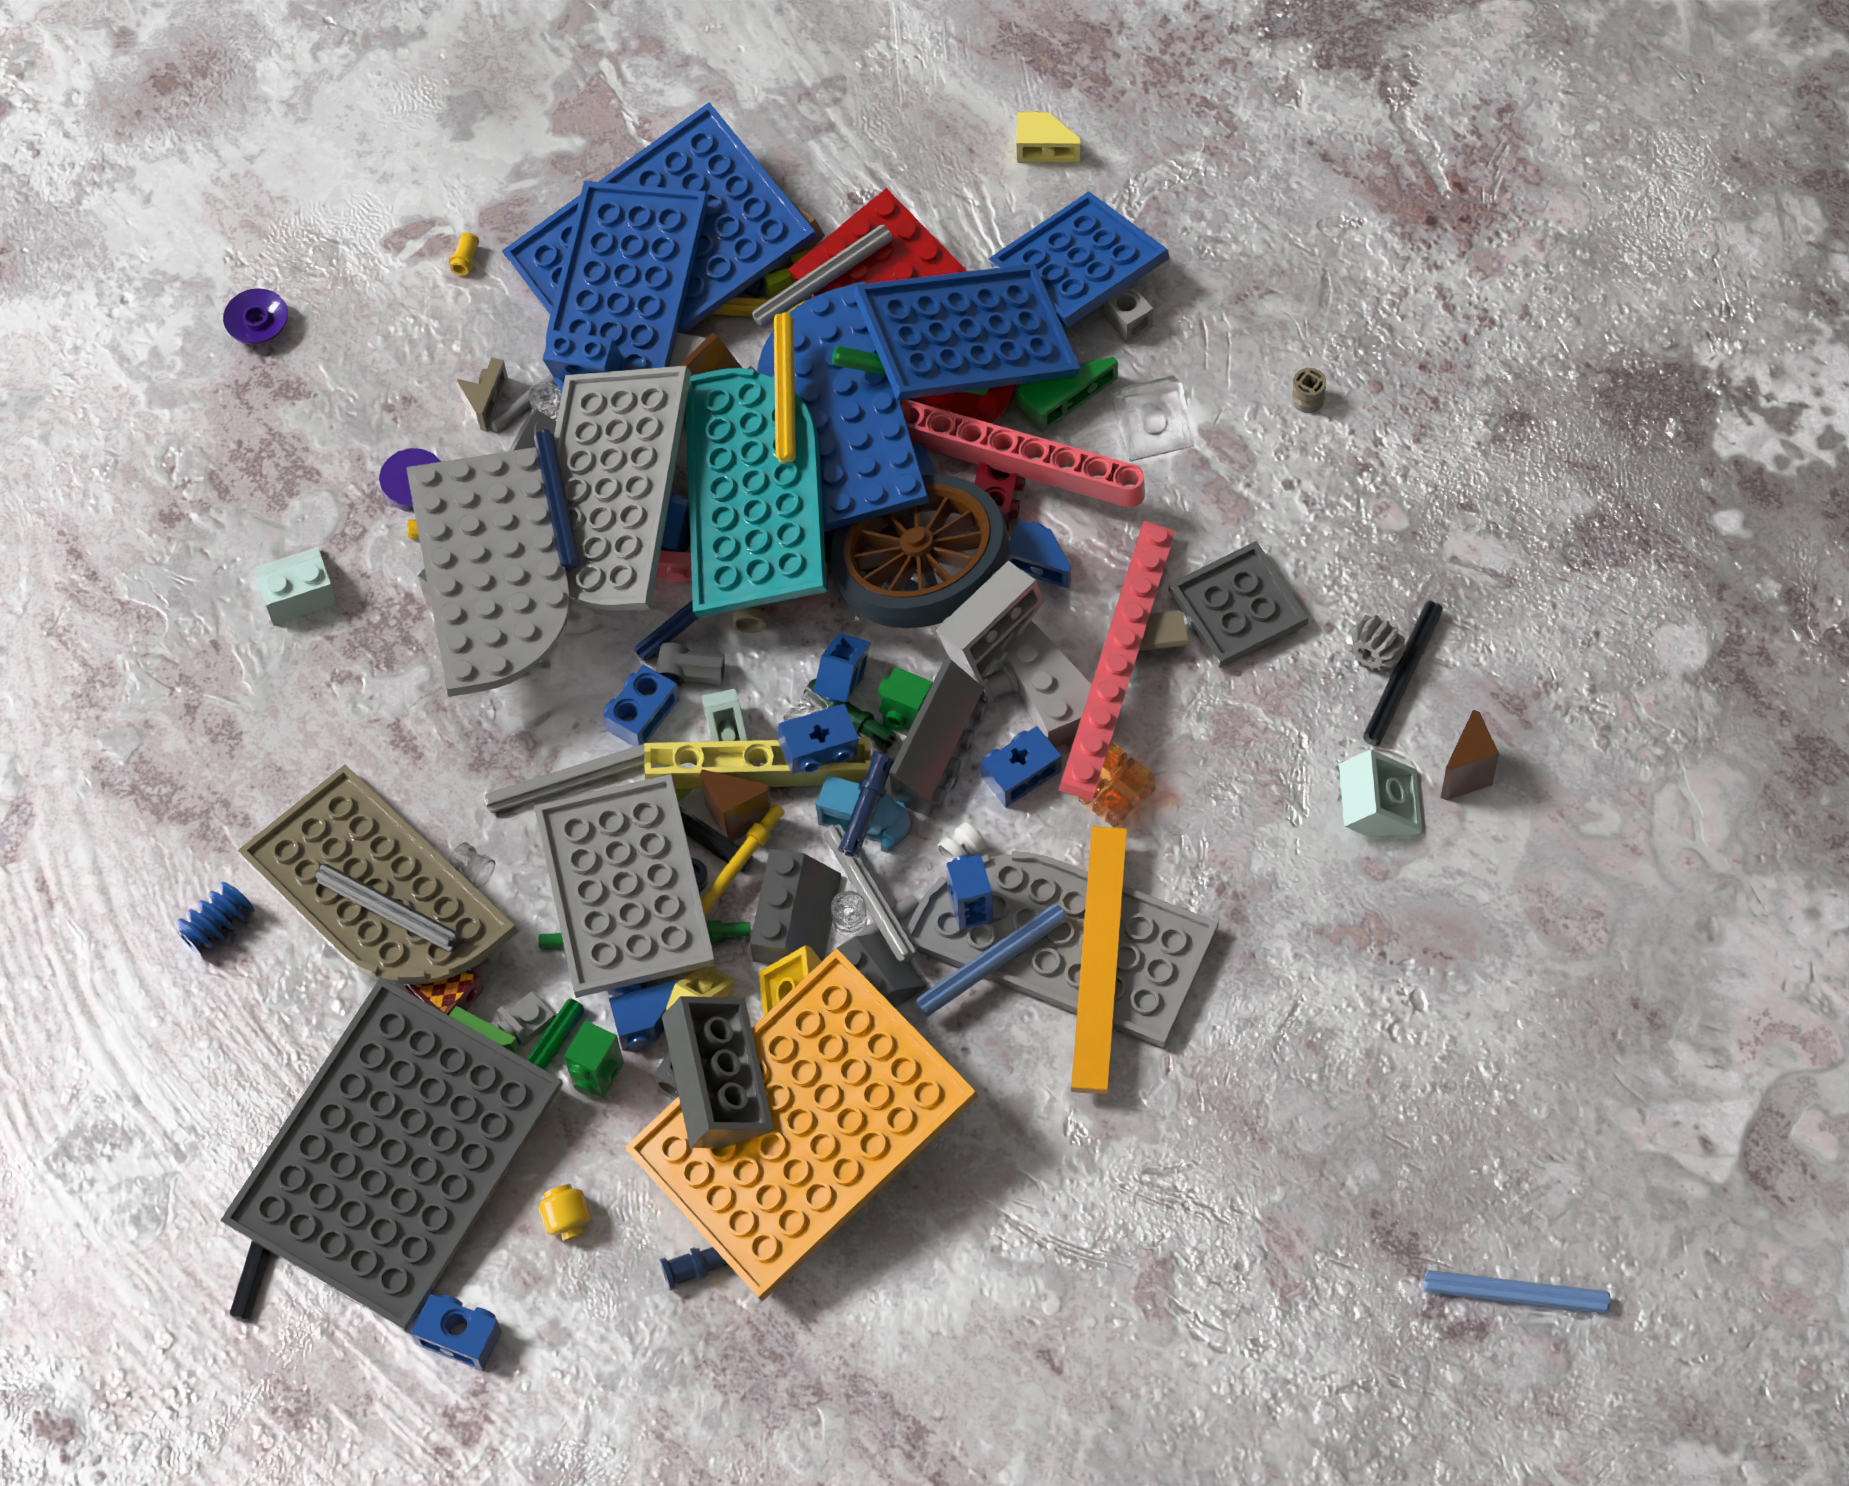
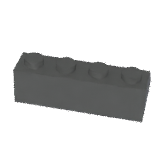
M944 659L889 771L891 797L895 804H897V801L902 802L906 809L931 817L935 806L939 808L942 806L947 793L945 786L949 778L954 779L961 764L959 757L963 749L968 750L975 734L973 728L977 721H983L988 709V703L985 702L984 687L951 659Z
M680 996L662 1015L690 1148H724L771 1133L774 1127L745 998Z

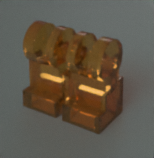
M1110 742L1092 799L1093 801L1097 798L1092 806V812L1100 816L1110 808L1105 817V822L1114 828L1121 824L1134 808L1136 809L1156 790L1155 775L1132 757L1128 760L1127 753L1113 742ZM1105 786L1108 787L1107 789H1105V790L1099 795L1100 791H1101ZM1081 797L1078 799L1085 806L1092 802Z

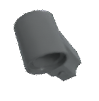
M664 643L660 646L656 672L677 683V687L682 686L685 682L721 685L725 673V654L690 651L682 644Z

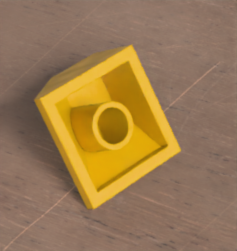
M805 945L759 971L763 1017L822 962L811 947Z

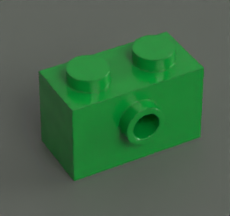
M895 667L890 677L883 678L878 689V696L881 698L879 711L882 713L883 726L907 736L933 682Z
M586 1020L564 1055L574 1089L589 1097L594 1094L604 1098L624 1064L617 1035Z

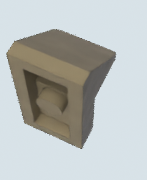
M491 357L487 369L481 371L479 384L461 379L456 380L464 404L482 431H487L489 421L493 417L508 380L505 363L501 359Z

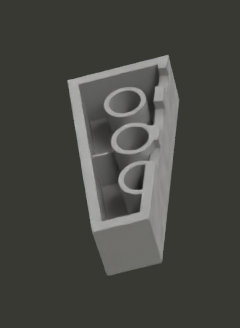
M1031 620L1022 634L1018 635L1015 633L1003 649L1007 655L1002 663L1003 665L1009 664L1019 685L1018 694L1035 726L1039 727L1056 748L1074 740L1092 684Z

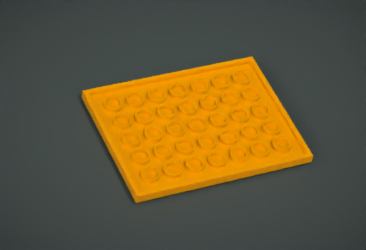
M837 948L751 1028L774 1127L771 1133L724 1148H690L678 1096L624 1147L762 1301L979 1097L978 1093Z

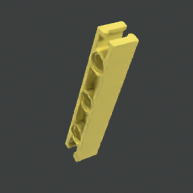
M859 738L857 755L848 760H863V763L834 762L832 765H822L810 773L799 772L796 774H791L778 740L644 743L645 780L671 774L675 789H702L700 773L704 769L769 784V787L823 786L827 775L859 784L861 780H865L872 761L869 760L871 743L870 738ZM760 761L765 765L757 767L750 763ZM692 763L695 766L693 768H684L681 765ZM651 764L670 765L668 767L651 768Z

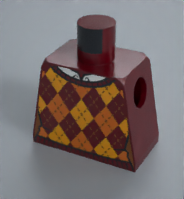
M486 958L468 971L442 981L402 985L409 994L448 1016L455 1006L467 1011L484 990L482 981L476 972L489 959Z

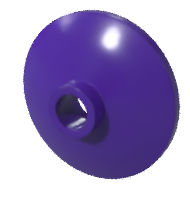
M262 288L249 289L237 294L229 301L223 313V323L227 333L236 341L244 344H261L272 340L282 332L288 320V310L284 300L277 293Z

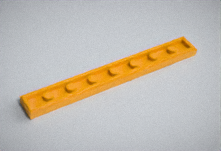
M1092 826L1071 1092L1108 1094L1127 828Z

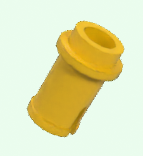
M461 233L455 253L449 258L451 271L458 275H466L474 267L473 257L479 244V239L474 234Z

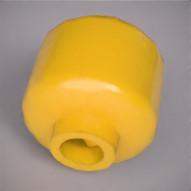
M565 1184L544 1192V1199L539 1203L538 1210L547 1234L551 1236L561 1235L563 1241L583 1235L582 1227L587 1225L592 1218L583 1191L578 1188H572L571 1184Z

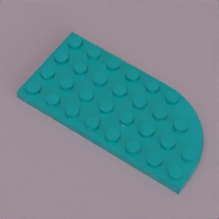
M728 368L692 375L690 377L685 413L694 614L699 618L827 592L819 440L815 421L809 409L795 392L796 458L793 462L780 463L779 459L776 458L775 376L769 377L756 373L753 369Z

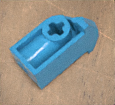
M830 775L826 776L816 802L818 825L829 827L830 825L835 826L839 824L846 830L860 793L858 783ZM887 793L884 798L879 800L865 838L880 842L881 851L888 853L907 837L911 822L904 803L897 801V804H895L893 798Z

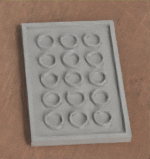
M671 774L534 805L576 998L716 965Z

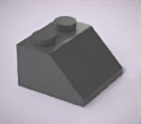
M881 933L855 936L837 948L894 1008L927 988L910 963H900L897 961Z

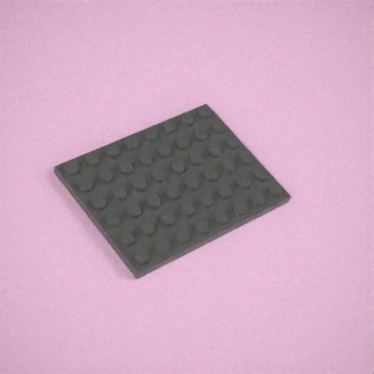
M380 977L220 1221L230 1229L406 1332L552 1103L563 1082L556 1076Z

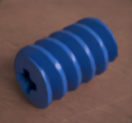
M224 881L218 884L220 894L213 890L207 894L209 903L204 900L197 902L199 912L193 909H189L186 912L188 921L182 918L175 921L181 939L199 958L203 957L199 948L201 944L209 949L213 948L210 940L212 935L220 940L224 939L220 929L222 926L231 931L235 929L231 921L233 917L241 922L245 921L242 913L243 908L252 913L255 912L250 901L237 888Z

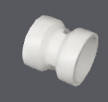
M963 822L955 829V834L951 838L945 837L937 844V849L947 863L961 855H979L986 849V845L979 833L971 825Z

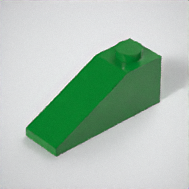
M1114 357L1081 363L1079 364L1081 369L1075 377L1022 383L1017 389V408L1043 433L1118 379V361Z

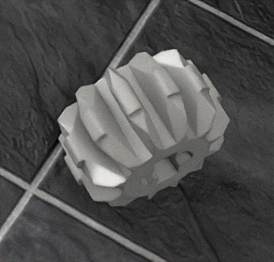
M1364 615L1362 619H1359L1351 627L1346 637L1348 643L1346 648L1354 654L1353 659L1362 662L1363 667L1369 666L1374 672L1378 670L1387 672L1395 663L1399 662L1406 649L1404 646L1405 638L1398 634L1399 629L1392 627L1389 624V620L1382 621L1377 615L1373 617Z

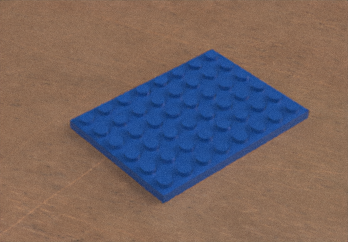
M710 102L598 181L707 192L709 201L677 333L684 334L817 238L813 228ZM580 195L502 250L507 260L549 315H551Z

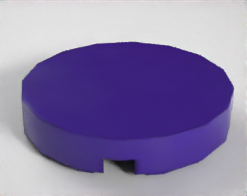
M409 448L396 452L386 460L380 470L379 482L383 496L391 505L403 510H410V507L413 508L406 467L441 461L435 454L424 449Z

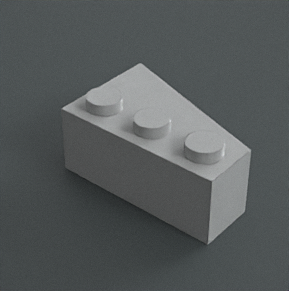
M1008 561L999 570L994 572L990 579L951 616L947 617L935 631L949 658L984 687L988 682V679L984 676L996 659L1000 662L1003 661L1007 655L1003 649L1015 633L1018 635L1022 634L1045 599L1036 580Z

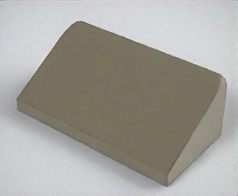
M1178 610L1150 614L1138 652L1189 645L1182 612Z

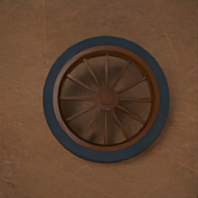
M921 475L929 503L837 528L832 540L830 558L836 585L848 605L865 619L893 628L927 627L940 624L947 617L951 616L1009 559V537L1004 517L994 499L981 487L958 477ZM936 511L927 527H922L921 512ZM951 513L960 515L944 525ZM914 514L915 527L906 530L897 521ZM889 525L901 538L880 534L879 532ZM974 525H977L980 529L977 532L962 534ZM866 546L882 549L863 553ZM978 548L974 556L959 553L960 551ZM939 563L962 568V570L952 577ZM879 567L864 577L860 573V570ZM917 573L919 590L903 591L913 574ZM935 573L943 581L942 583L938 584ZM895 577L888 590L879 588V586Z

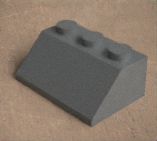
M770 849L750 939L752 960L773 964L806 945L811 947L819 959L823 961L826 955L841 873L805 853Z

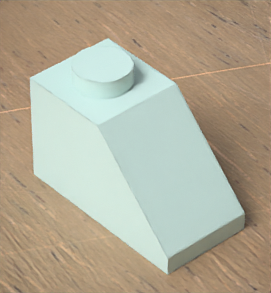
M735 689L701 696L711 741H747Z

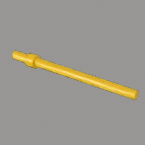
M774 804L759 824L755 823L746 834L747 840L702 896L701 904L704 916H706L757 848L763 847L771 837L770 831L785 813L780 806Z

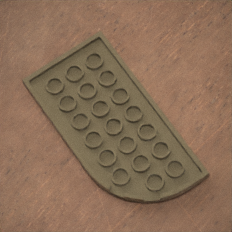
M346 764L237 850L241 858L346 962L363 974L377 980L381 977L390 983L408 985L442 981L478 965L518 933L513 922ZM322 864H329L457 931L461 942L454 951H447L317 882L315 873Z

